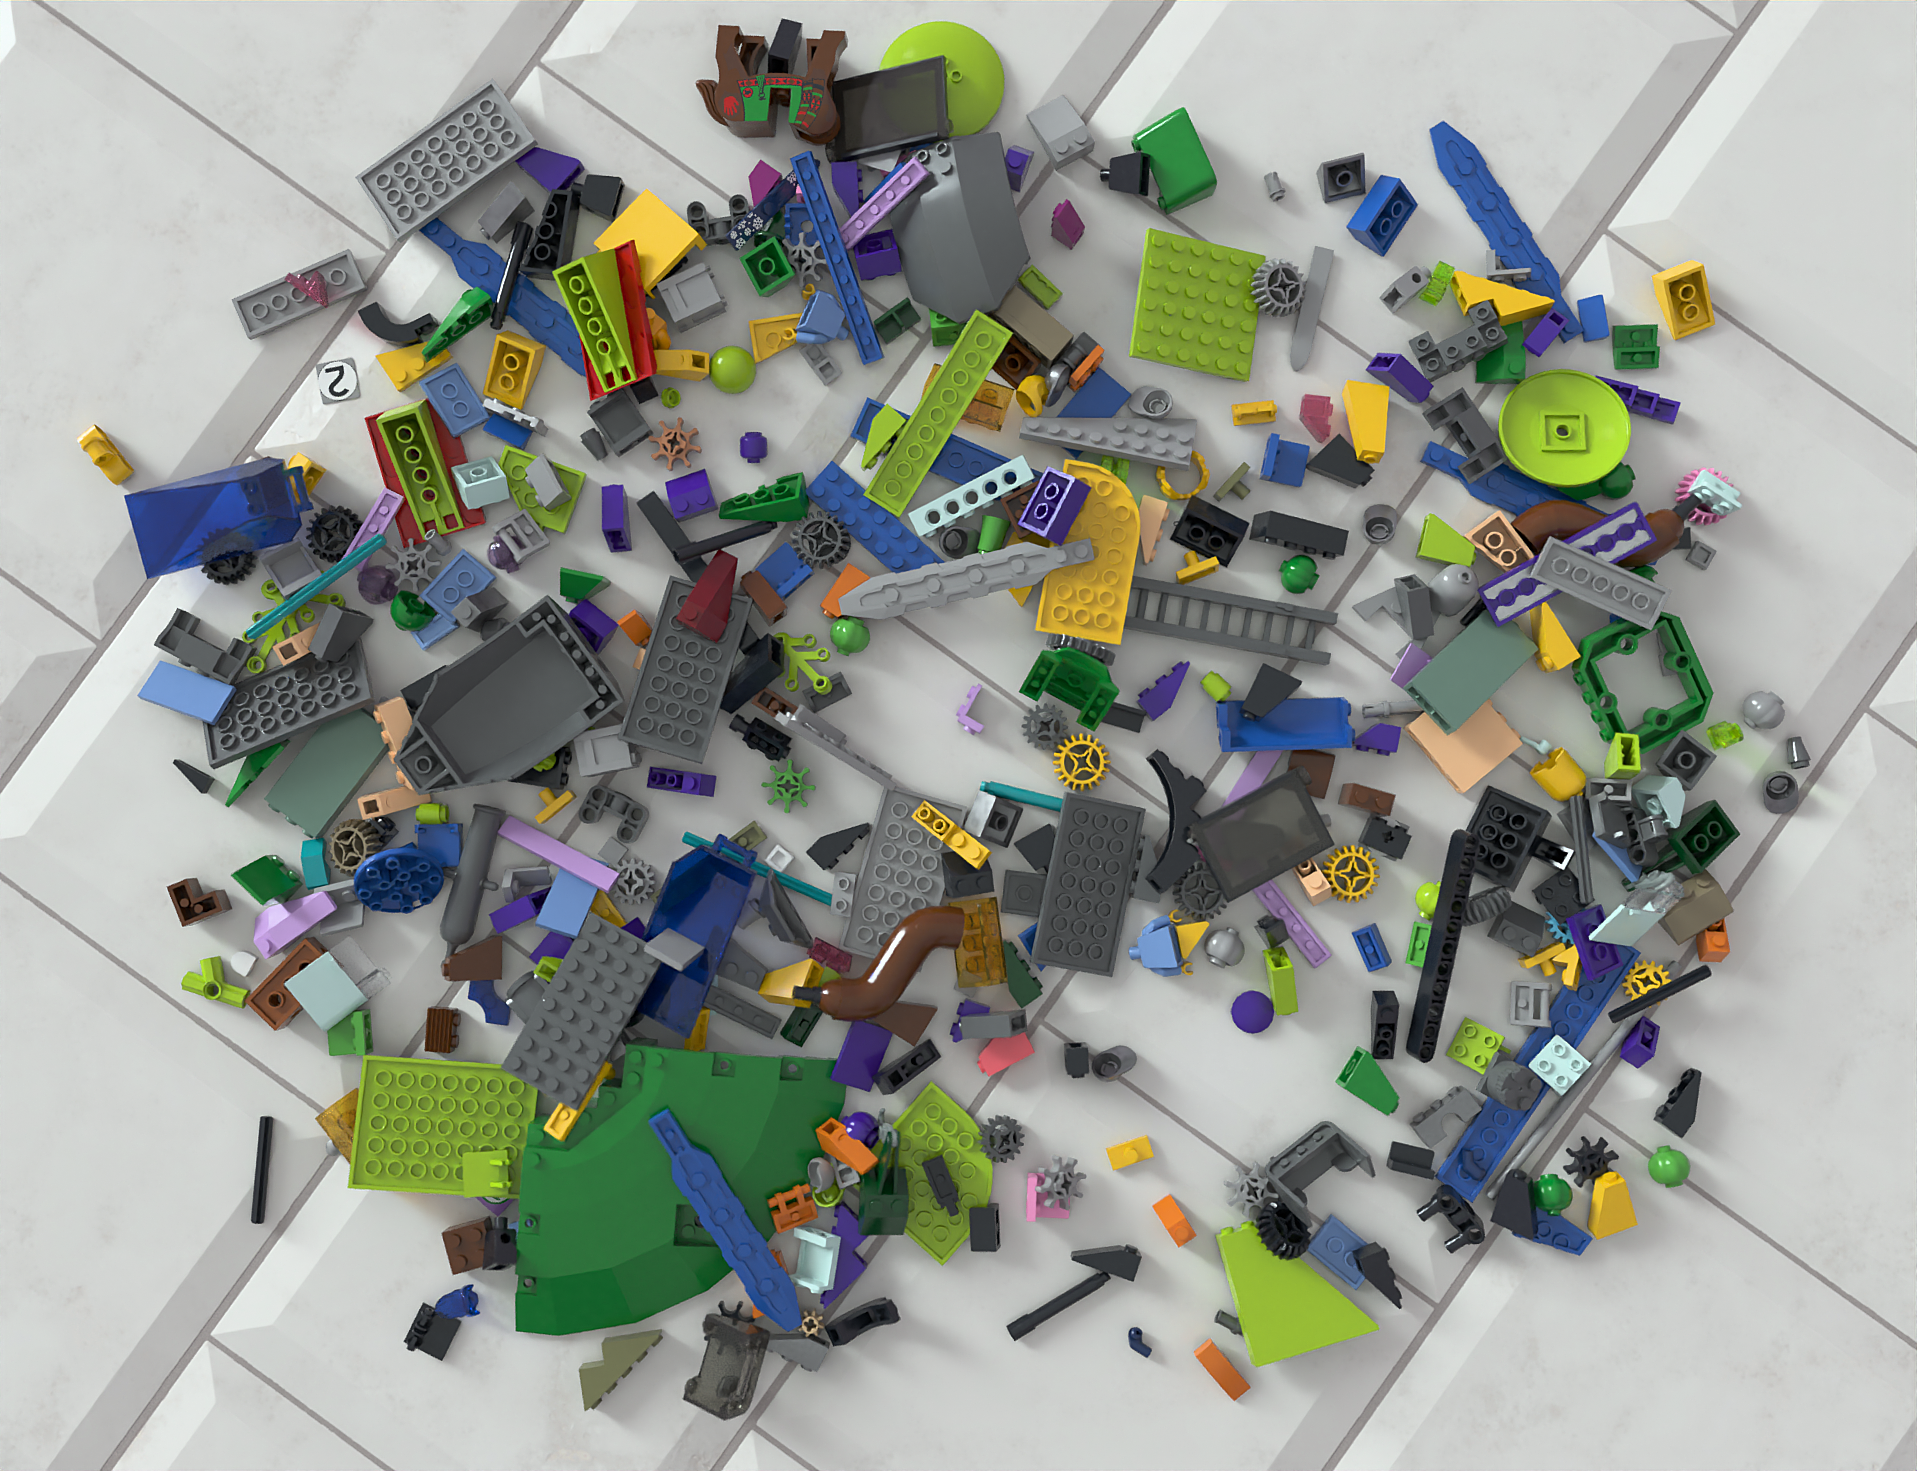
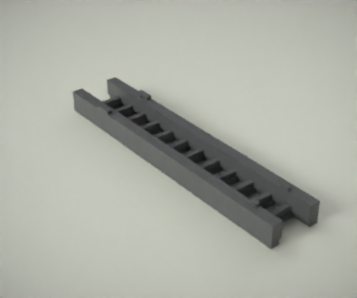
M1132 577L1131 588L1140 590L1136 615L1135 617H1125L1124 629L1320 665H1328L1330 663L1331 653L1311 650V647L1314 644L1316 622L1335 625L1337 624L1338 613L1143 577ZM1149 592L1161 594L1156 621L1144 619ZM1169 595L1183 598L1179 625L1164 623ZM1190 599L1204 602L1200 629L1185 627ZM1211 603L1225 605L1220 633L1206 630ZM1232 607L1246 609L1241 637L1227 634ZM1253 611L1267 613L1262 640L1248 638ZM1274 615L1288 617L1283 644L1269 642ZM1295 618L1309 621L1304 648L1290 646Z

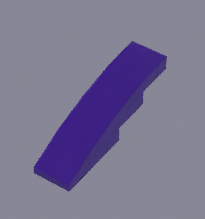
M1595 376L1609 385L1618 394L1628 412L1674 424L1681 402L1659 397L1660 394L1638 389L1639 386Z

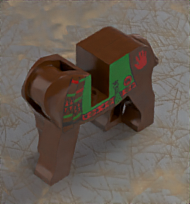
M718 25L715 58L719 69V81L717 83L714 80L700 79L696 81L695 85L702 95L706 109L711 117L721 125L726 126L735 136L742 138L775 137L778 104L783 107H790L788 122L796 139L814 146L825 145L836 137L841 127V120L830 95V89L838 71L839 59L843 51L848 47L846 32L824 30L821 39L806 38L808 72L806 77L786 73L757 74L759 65L768 52L769 45L765 36L743 35L740 26ZM742 43V45H741V50H740V53H739V55H738L739 46H740V44Z

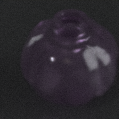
M499 535L493 537L494 542L490 543L487 548L489 563L496 569L506 570L508 574L520 570L519 566L523 562H516L514 554ZM511 536L521 550L525 549V546L517 536Z
M384 565L369 567L363 570V572L361 571L357 576L359 593L370 604L377 605L391 601L398 592V586L394 584L397 581L391 569H386Z

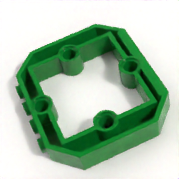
M1661 611L1652 630L1621 618L1581 639L1577 650L1581 657L1574 660L1571 667L1574 673L1573 679L1580 686L1583 692L1581 694L1582 699L1589 705L1592 711L1590 713L1591 718L1598 724L1601 730L1599 735L1605 743L1612 744L1616 733L1636 734L1639 737L1640 754H1645L1676 737L1680 730L1687 731L1704 722L1714 692L1680 617ZM1657 629L1667 650L1663 658L1664 666L1671 671L1677 672L1688 699L1668 710L1657 707L1648 708L1643 714L1644 723L1627 731L1617 709V697L1609 692L1596 661L1613 652L1622 655L1633 654L1638 648L1637 639ZM1625 639V646L1621 648V642ZM1680 657V663L1676 665V660ZM1605 697V703L1601 706V699ZM1660 715V720L1656 723V717Z

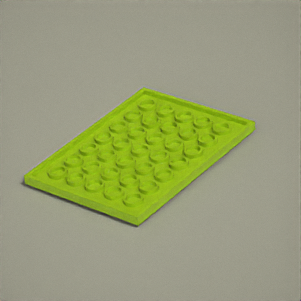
M363 1055L347 1188L464 1196L462 1153L508 1150V1159H512V1164L508 1165L509 1182H513V1187H509V1194L481 1197L519 1199L523 1150L526 1146L528 1123L534 1120L536 1116L538 1089L501 1069L502 1064Z

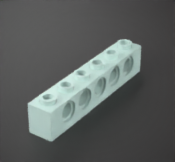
M1021 455L908 513L919 537L925 535L928 538L938 533L936 528L942 525L947 528L956 523V518L963 516L965 519L975 514V508L982 506L984 509L994 504L993 499L999 496L1004 498L1012 494V489L1018 486L1022 489L1032 484L1031 480L1035 476L1025 456ZM1008 472L1016 474L1017 480L1014 484H1008L1005 481V475ZM992 481L997 484L998 488L995 494H989L986 491L988 482ZM971 491L976 492L978 495V501L975 504H971L967 500V495ZM951 501H955L959 505V511L955 514L948 510V505ZM932 511L940 514L938 523L930 521L929 515Z

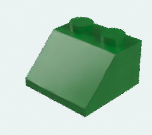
M776 236L739 258L757 293L761 297H770L783 289L796 275Z

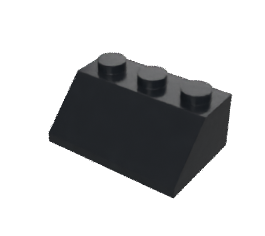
M1192 495L1170 540L1208 559L1216 556L1219 564L1227 567L1242 542L1250 523Z

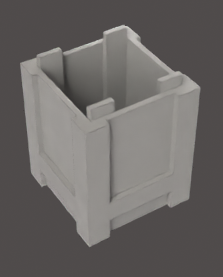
M703 262L656 284L680 333L726 312L725 306L728 304L726 301L723 303L721 301L725 299L724 295H718L711 280L714 274H708L707 271H710L711 268L710 266L705 267Z
M622 724L585 731L573 739L581 777H594L639 767L638 763L642 762L641 755L636 754L635 745L618 740Z

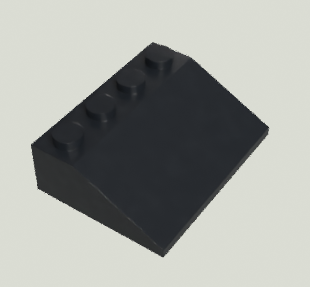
M1488 785L1465 830L1476 834L1480 839L1474 874L1495 885L1505 887L1506 890L1514 893L1552 818L1549 811Z

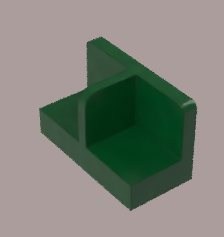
M907 297L874 321V328L884 342L889 344L921 321V318L912 307L911 300Z

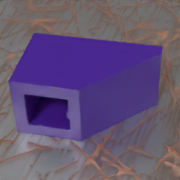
M1551 308L1522 345L1530 353L1540 357L1569 320Z
M1383 723L1375 724L1355 737L1352 745L1356 746L1355 750L1368 752L1369 749L1377 750L1379 755L1390 756V753H1397L1402 727Z
M965 998L964 1003L960 1002L956 1012L957 1015H960L958 1023L953 1022L949 1034L953 1036L952 1042L957 1043L963 1040L959 1028L961 1017L969 1014L989 1013L990 1006Z

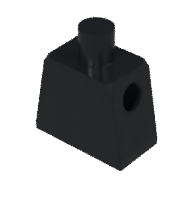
M1136 152L1111 158L1110 168H1102L1100 171L1101 181L1109 182L1108 187L1110 190L1148 196L1150 154Z
M588 174L584 185L573 182L571 191L580 197V205L584 210L614 222L625 184L621 177Z
M1050 823L1014 843L1015 847L1035 871L1043 867L1048 875L1055 840Z
M508 1217L494 1218V1229L485 1235L482 1270L504 1271L517 1264L516 1229H508Z

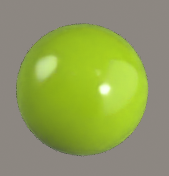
M725 346L713 354L709 362V377L717 389L728 394H738L747 390L752 385L756 376V364L748 351L738 346Z

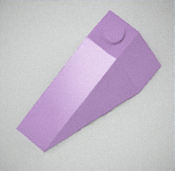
M326 890L271 906L255 918L254 943L265 959L271 958L290 947L338 909V907Z

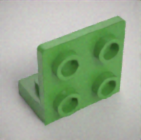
M929 308L933 347L954 345L969 321L958 324Z
M370 1009L354 1010L327 1031L330 1056L349 1054L361 1056L373 1052Z

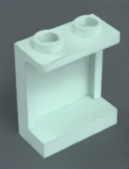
M811 1226L795 1227L793 1236L801 1239L797 1271L795 1274L788 1275L792 1282H795V1286L808 1287L813 1293L822 1294L825 1290L833 1289L841 1237Z

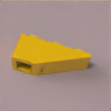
M654 350L657 362V375L700 382L709 374V353L695 350Z

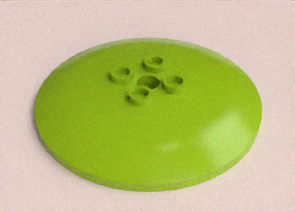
M947 21L920 24L901 34L887 49L879 70L944 55L946 58L949 138L953 136L974 135L983 130L996 115L1004 93V71L999 56L992 45L975 30ZM935 71L898 79V88L885 90L884 83L878 84L879 96L885 112L891 121L909 136L938 130Z
M1554 369L1526 378L1509 393L1499 414L1498 434L1500 443L1509 460L1528 477L1551 486L1578 487L1598 481L1616 468L1628 449L1631 437V423L1625 404L1618 394L1605 382L1584 372ZM1564 429L1568 435L1560 436L1556 430Z

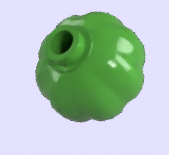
M848 616L847 619L840 618L834 622L830 630V638L838 648V653L849 656L850 653H859L868 646L870 632L868 628L863 626L865 621Z
M1670 1145L1658 1147V1152L1652 1155L1648 1162L1650 1176L1657 1183L1665 1184L1666 1188L1683 1185L1682 1180L1687 1179L1690 1173L1691 1166L1688 1158L1681 1151L1671 1149Z

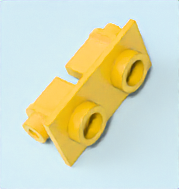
M1274 400L1231 405L1234 426L1276 421L1277 405H1274Z

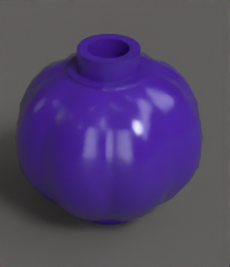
M855 1112L849 1117L845 1116L840 1122L846 1126V1132L852 1139L860 1140L867 1148L872 1149L879 1140L878 1122L874 1116L867 1112Z

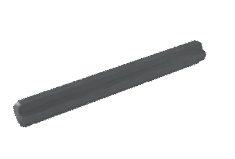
M1572 796L1570 798L1580 900L1581 903L1587 904L1592 903L1594 900L1582 796Z

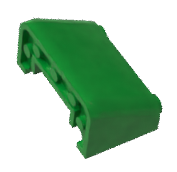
M1184 107L1173 111L1133 135L1131 144L1135 153L1143 152L1150 154V170L1160 190L1157 202L1160 209L1164 210L1166 215L1214 194L1217 186L1215 173Z

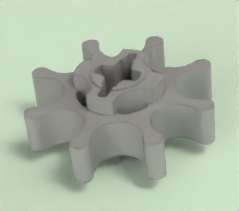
M806 232L799 234L800 242L798 245H793L789 238L782 241L789 250L786 257L795 274L800 278L799 287L801 288L807 285V274L813 275L816 281L822 280L823 276L818 273L817 265L818 263L827 264L825 258H820L817 255V248L821 246L819 240L816 241L814 246H809L806 242ZM802 256L803 259H806V263L800 261L799 257Z
M414 538L408 539L409 550L406 552H401L396 546L391 547V551L398 555L399 560L396 564H386L385 568H396L399 570L400 578L394 582L395 586H399L403 579H409L413 582V591L417 592L419 590L418 580L420 578H426L430 583L435 579L429 575V567L433 565L440 566L442 563L440 560L432 562L427 558L428 550L433 547L431 544H428L425 550L418 551L414 547ZM415 553L416 556H410L409 554ZM420 557V560L417 563L418 569L414 568L407 572L411 565L409 563V560L413 562L414 560Z
M1053 1155V1168L1050 1171L1043 1167L1038 1168V1171L1045 1175V1182L1041 1186H1036L1035 1191L1040 1193L1048 1192L1044 1206L1053 1208L1055 1202L1059 1199V1207L1069 1210L1068 1199L1072 1194L1079 1198L1083 1197V1193L1077 1191L1076 1185L1079 1180L1086 1179V1174L1081 1172L1074 1174V1167L1078 1163L1077 1159L1068 1157L1066 1164L1063 1166L1062 1158Z
M1253 1162V1169L1248 1174L1243 1173L1239 1165H1235L1234 1168L1239 1173V1179L1234 1183L1227 1180L1224 1181L1226 1187H1233L1236 1191L1235 1196L1228 1199L1227 1203L1233 1206L1238 1201L1243 1202L1244 1210L1242 1214L1245 1217H1249V1210L1254 1205L1260 1206V1209L1264 1208L1263 1201L1266 1197L1278 1198L1279 1196L1275 1191L1270 1192L1267 1190L1269 1179L1267 1176H1258L1260 1165L1257 1162ZM1246 1182H1248L1250 1185L1254 1187L1253 1191L1256 1195L1255 1197L1250 1192H1248L1249 1188Z

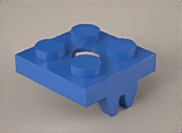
M785 203L784 227L786 238H789L793 245H798L800 242L799 234L804 232L801 229L802 223L807 220L812 222L806 203ZM813 227L812 231L806 232V242L809 246H814L816 241L819 240Z

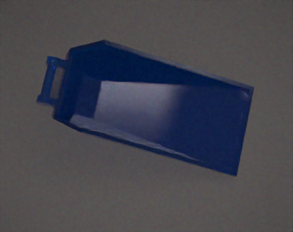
M268 457L124 495L147 579L293 542V538L302 527L299 513L314 509L313 503L309 500L302 475L304 473L303 466L287 469L284 459ZM293 476L301 502L298 506L289 478Z
M719 834L712 847L701 844L681 858L673 861L641 940L648 943L664 930L670 928L705 947L703 954L682 971L662 962L636 1008L637 1011L685 1038H690L757 874V871L751 868L752 863L757 858V852L751 849L747 850L728 840L727 836ZM724 847L743 857V863L721 852L722 848Z

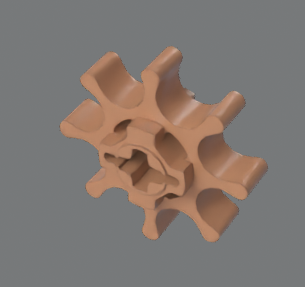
M681 417L677 419V426L673 429H668L664 421H659V425L664 430L663 435L659 438L648 437L651 443H659L660 445L659 451L652 454L651 457L654 461H657L662 456L668 457L669 462L666 468L669 471H673V464L676 460H683L685 466L690 468L691 464L687 461L688 453L691 451L702 452L700 446H692L690 443L691 438L698 435L699 431L697 428H693L688 433L683 432L682 425L684 421ZM677 440L680 445H676L675 448H673L671 446V443H675Z

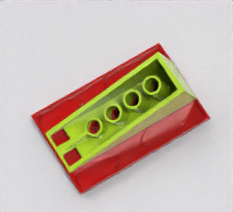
M634 239L613 249L584 256L552 272L579 333L590 401L657 373V362L651 340L653 336L640 276L642 271Z
M428 398L365 417L385 488L405 498L395 516L404 548L410 546L408 542L410 538H414V545L426 542L424 537L432 529L436 530L442 537L486 523L482 507L477 509L467 508L460 496L451 472V467L468 463L461 436L452 438Z

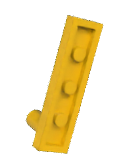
M608 1061L605 1062L578 1111L560 1102L543 1129L558 1140L564 1141L603 1079L612 1080L615 1077L616 1071L612 1064Z

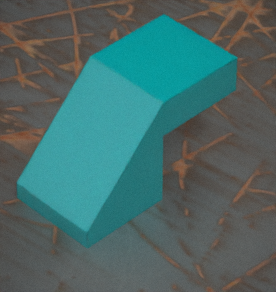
M324 838L302 842L301 862L308 890L330 884L331 869L325 860L327 842Z

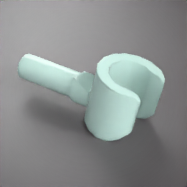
M1523 736L1520 738L1521 742L1532 746L1541 755L1546 754L1552 748V745L1545 740L1537 744Z

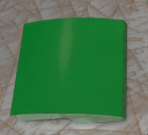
M1658 324L1613 325V360L1616 370L1659 368Z

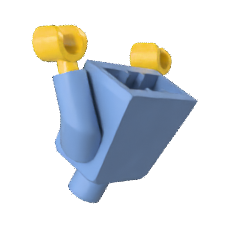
M807 284L805 289L809 292L803 290L802 297L808 300L795 329L798 332L794 333L793 329L786 328L784 333L792 336L790 338L783 337V342L792 344L796 340L798 343L825 344L834 340L835 337L841 341L845 340L849 330L841 325L845 313L840 309L835 296L819 289L815 291L812 284Z
M1172 910L1168 916L1163 915L1152 920L1142 930V936L1137 938L1138 946L1129 948L1131 960L1142 959L1144 968H1150L1152 972L1164 977L1180 975L1181 972L1186 975L1193 974V971H1185L1187 965L1193 964L1188 961H1182L1174 924H1170V922L1177 923L1182 920V918L1177 920L1173 918L1174 912L1179 910Z

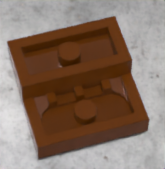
M1314 749L1292 750L1287 772L1295 768L1301 783L1306 787L1310 796L1325 799L1336 756ZM1290 783L1282 787L1285 790L1294 792Z

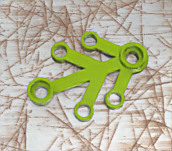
M272 579L263 583L261 592L265 598L274 600L278 606L285 602ZM318 593L309 600L327 605L331 603L343 607L346 606L343 596L339 593H332L330 595ZM305 603L298 608L304 622L310 623L315 619L313 610L308 608ZM294 611L287 617H285V619L291 618L294 615ZM311 613L310 617H304L305 614Z
M275 608L264 612H255L252 615L253 622L256 623L258 621L257 616L259 614L264 617ZM299 609L294 611V615L291 618H284L258 637L261 638L268 635L259 654L249 658L247 661V668L250 672L260 674L266 670V659L276 640L277 643H280L286 639L283 630L286 621L291 631L290 637L300 632L295 618ZM246 631L242 634V639L246 643H255L258 639H251L249 641ZM260 661L261 668L257 669L256 663Z
M779 632L773 636L779 641L784 640V657L785 653L790 657L789 678L785 681V687L790 692L798 690L799 667L814 682L813 687L817 693L821 695L828 694L832 689L831 681L826 676H819L806 661L819 660L827 662L830 659V652L826 648H819L817 651L796 652L792 648L797 646L815 647L817 640L812 634H806L803 638H790L787 633ZM812 638V642L807 644V640ZM826 652V656L821 658V653ZM784 668V672H783L781 675H779L777 678H781V677H783V676L785 675V673H786L785 668ZM824 681V685L819 687L818 684ZM791 682H795L793 687H789Z

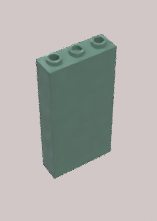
M1484 608L1403 689L1442 731L1449 735L1456 731L1539 648L1530 637L1526 636L1516 622L1510 620L1497 627L1487 608Z
M362 707L320 725L264 798L269 802L268 806L275 812H282L286 815L285 819L292 825H299L303 828L302 832L312 839L322 838L389 751L388 743L385 744L380 734L383 731L381 724H377L373 715Z

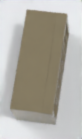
M1014 285L1011 291L1008 290L1004 296L1000 309L986 316L1013 332L1012 336L1034 354L1044 367L1050 370L1072 345L1074 335Z

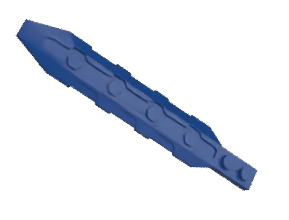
M1445 121L1432 127L1429 131L1438 168L1467 208L1466 211L1473 222L1477 223L1487 238L1491 250H1495V256H1500V260L1507 270L1531 268V277L1527 278V280L1516 282L1512 279L1515 287L1539 296H1546L1555 301L1552 308L1569 320L1558 334L1563 343L1582 333L1584 329L1561 296L1558 272L1534 241L1532 232L1526 223L1521 221L1510 204L1508 195L1495 181L1486 167L1487 163L1476 146Z
M437 217L419 229L424 236L452 258L457 274L473 289L478 287L489 294L492 302L495 303L506 267V262L502 260L499 254L486 244L462 239ZM518 273L507 316H511L527 329L532 337L540 343L543 342L561 357L563 362L579 375L586 377L580 337L571 315L557 301L551 300L536 288L535 284L526 276Z
M1432 441L1428 443L1420 462L1459 479L1472 497L1490 505H1497L1516 514V517L1532 506L1547 500L1575 502L1605 515H1611L1588 505L1584 500L1577 501L1549 487L1547 484L1520 474L1503 463L1469 485L1458 468L1468 458ZM1657 561L1647 565H1656Z
M669 1108L649 1119L648 1123L672 1158V1179L683 1196L688 1198L696 1210L699 1220L706 1231L710 1232L720 1247L722 1256L745 1286L744 1290L755 1307L787 1332L802 1325L795 1285L784 1268L777 1263L767 1247L768 1243L750 1221L744 1211V1206L739 1198L734 1196L723 1179L722 1172L712 1156L690 1143Z

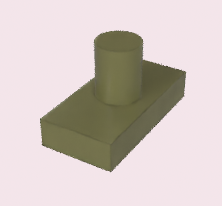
M1243 462L1213 497L1220 502L1231 490L1243 500L1251 490L1240 479L1250 469V466Z

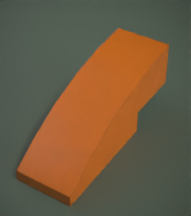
M1211 1338L1194 1351L1195 1357L1233 1401L1251 1388Z

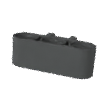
M1083 332L1055 365L1063 363L1070 366L1071 376L1099 344L1087 333Z
M1633 807V812L1626 814L1631 846L1626 848L1628 857L1633 864L1653 867L1658 862V852L1655 844L1669 837L1663 825L1664 817L1663 815L1647 817L1643 809Z

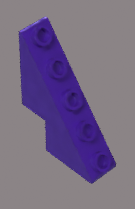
M844 1201L840 1205L835 1206L834 1218L838 1219L837 1226H832L831 1234L841 1237L833 1289L824 1291L820 1298V1304H824V1309L867 1269L868 1264L855 1249L869 1235H859V1216Z

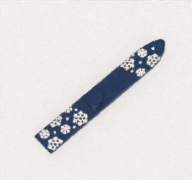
M815 159L817 168H819L820 161ZM794 169L725 235L735 251H738L755 232L759 231L796 194V188L799 186Z

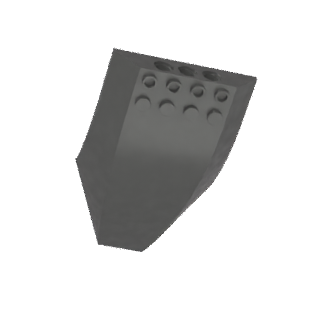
M546 595L488 640L438 673H435L434 681L428 693L425 694L421 707L418 708L413 718V724L407 736L404 737L402 746L394 757V762L418 795L512 780L576 738L624 702L625 699L618 682L568 613L549 595Z

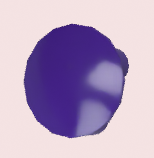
M1249 990L1239 995L1235 999L1230 1011L1236 1026L1242 1031L1252 1034L1262 1032L1268 1028L1274 1016L1273 1004L1270 999L1263 993Z

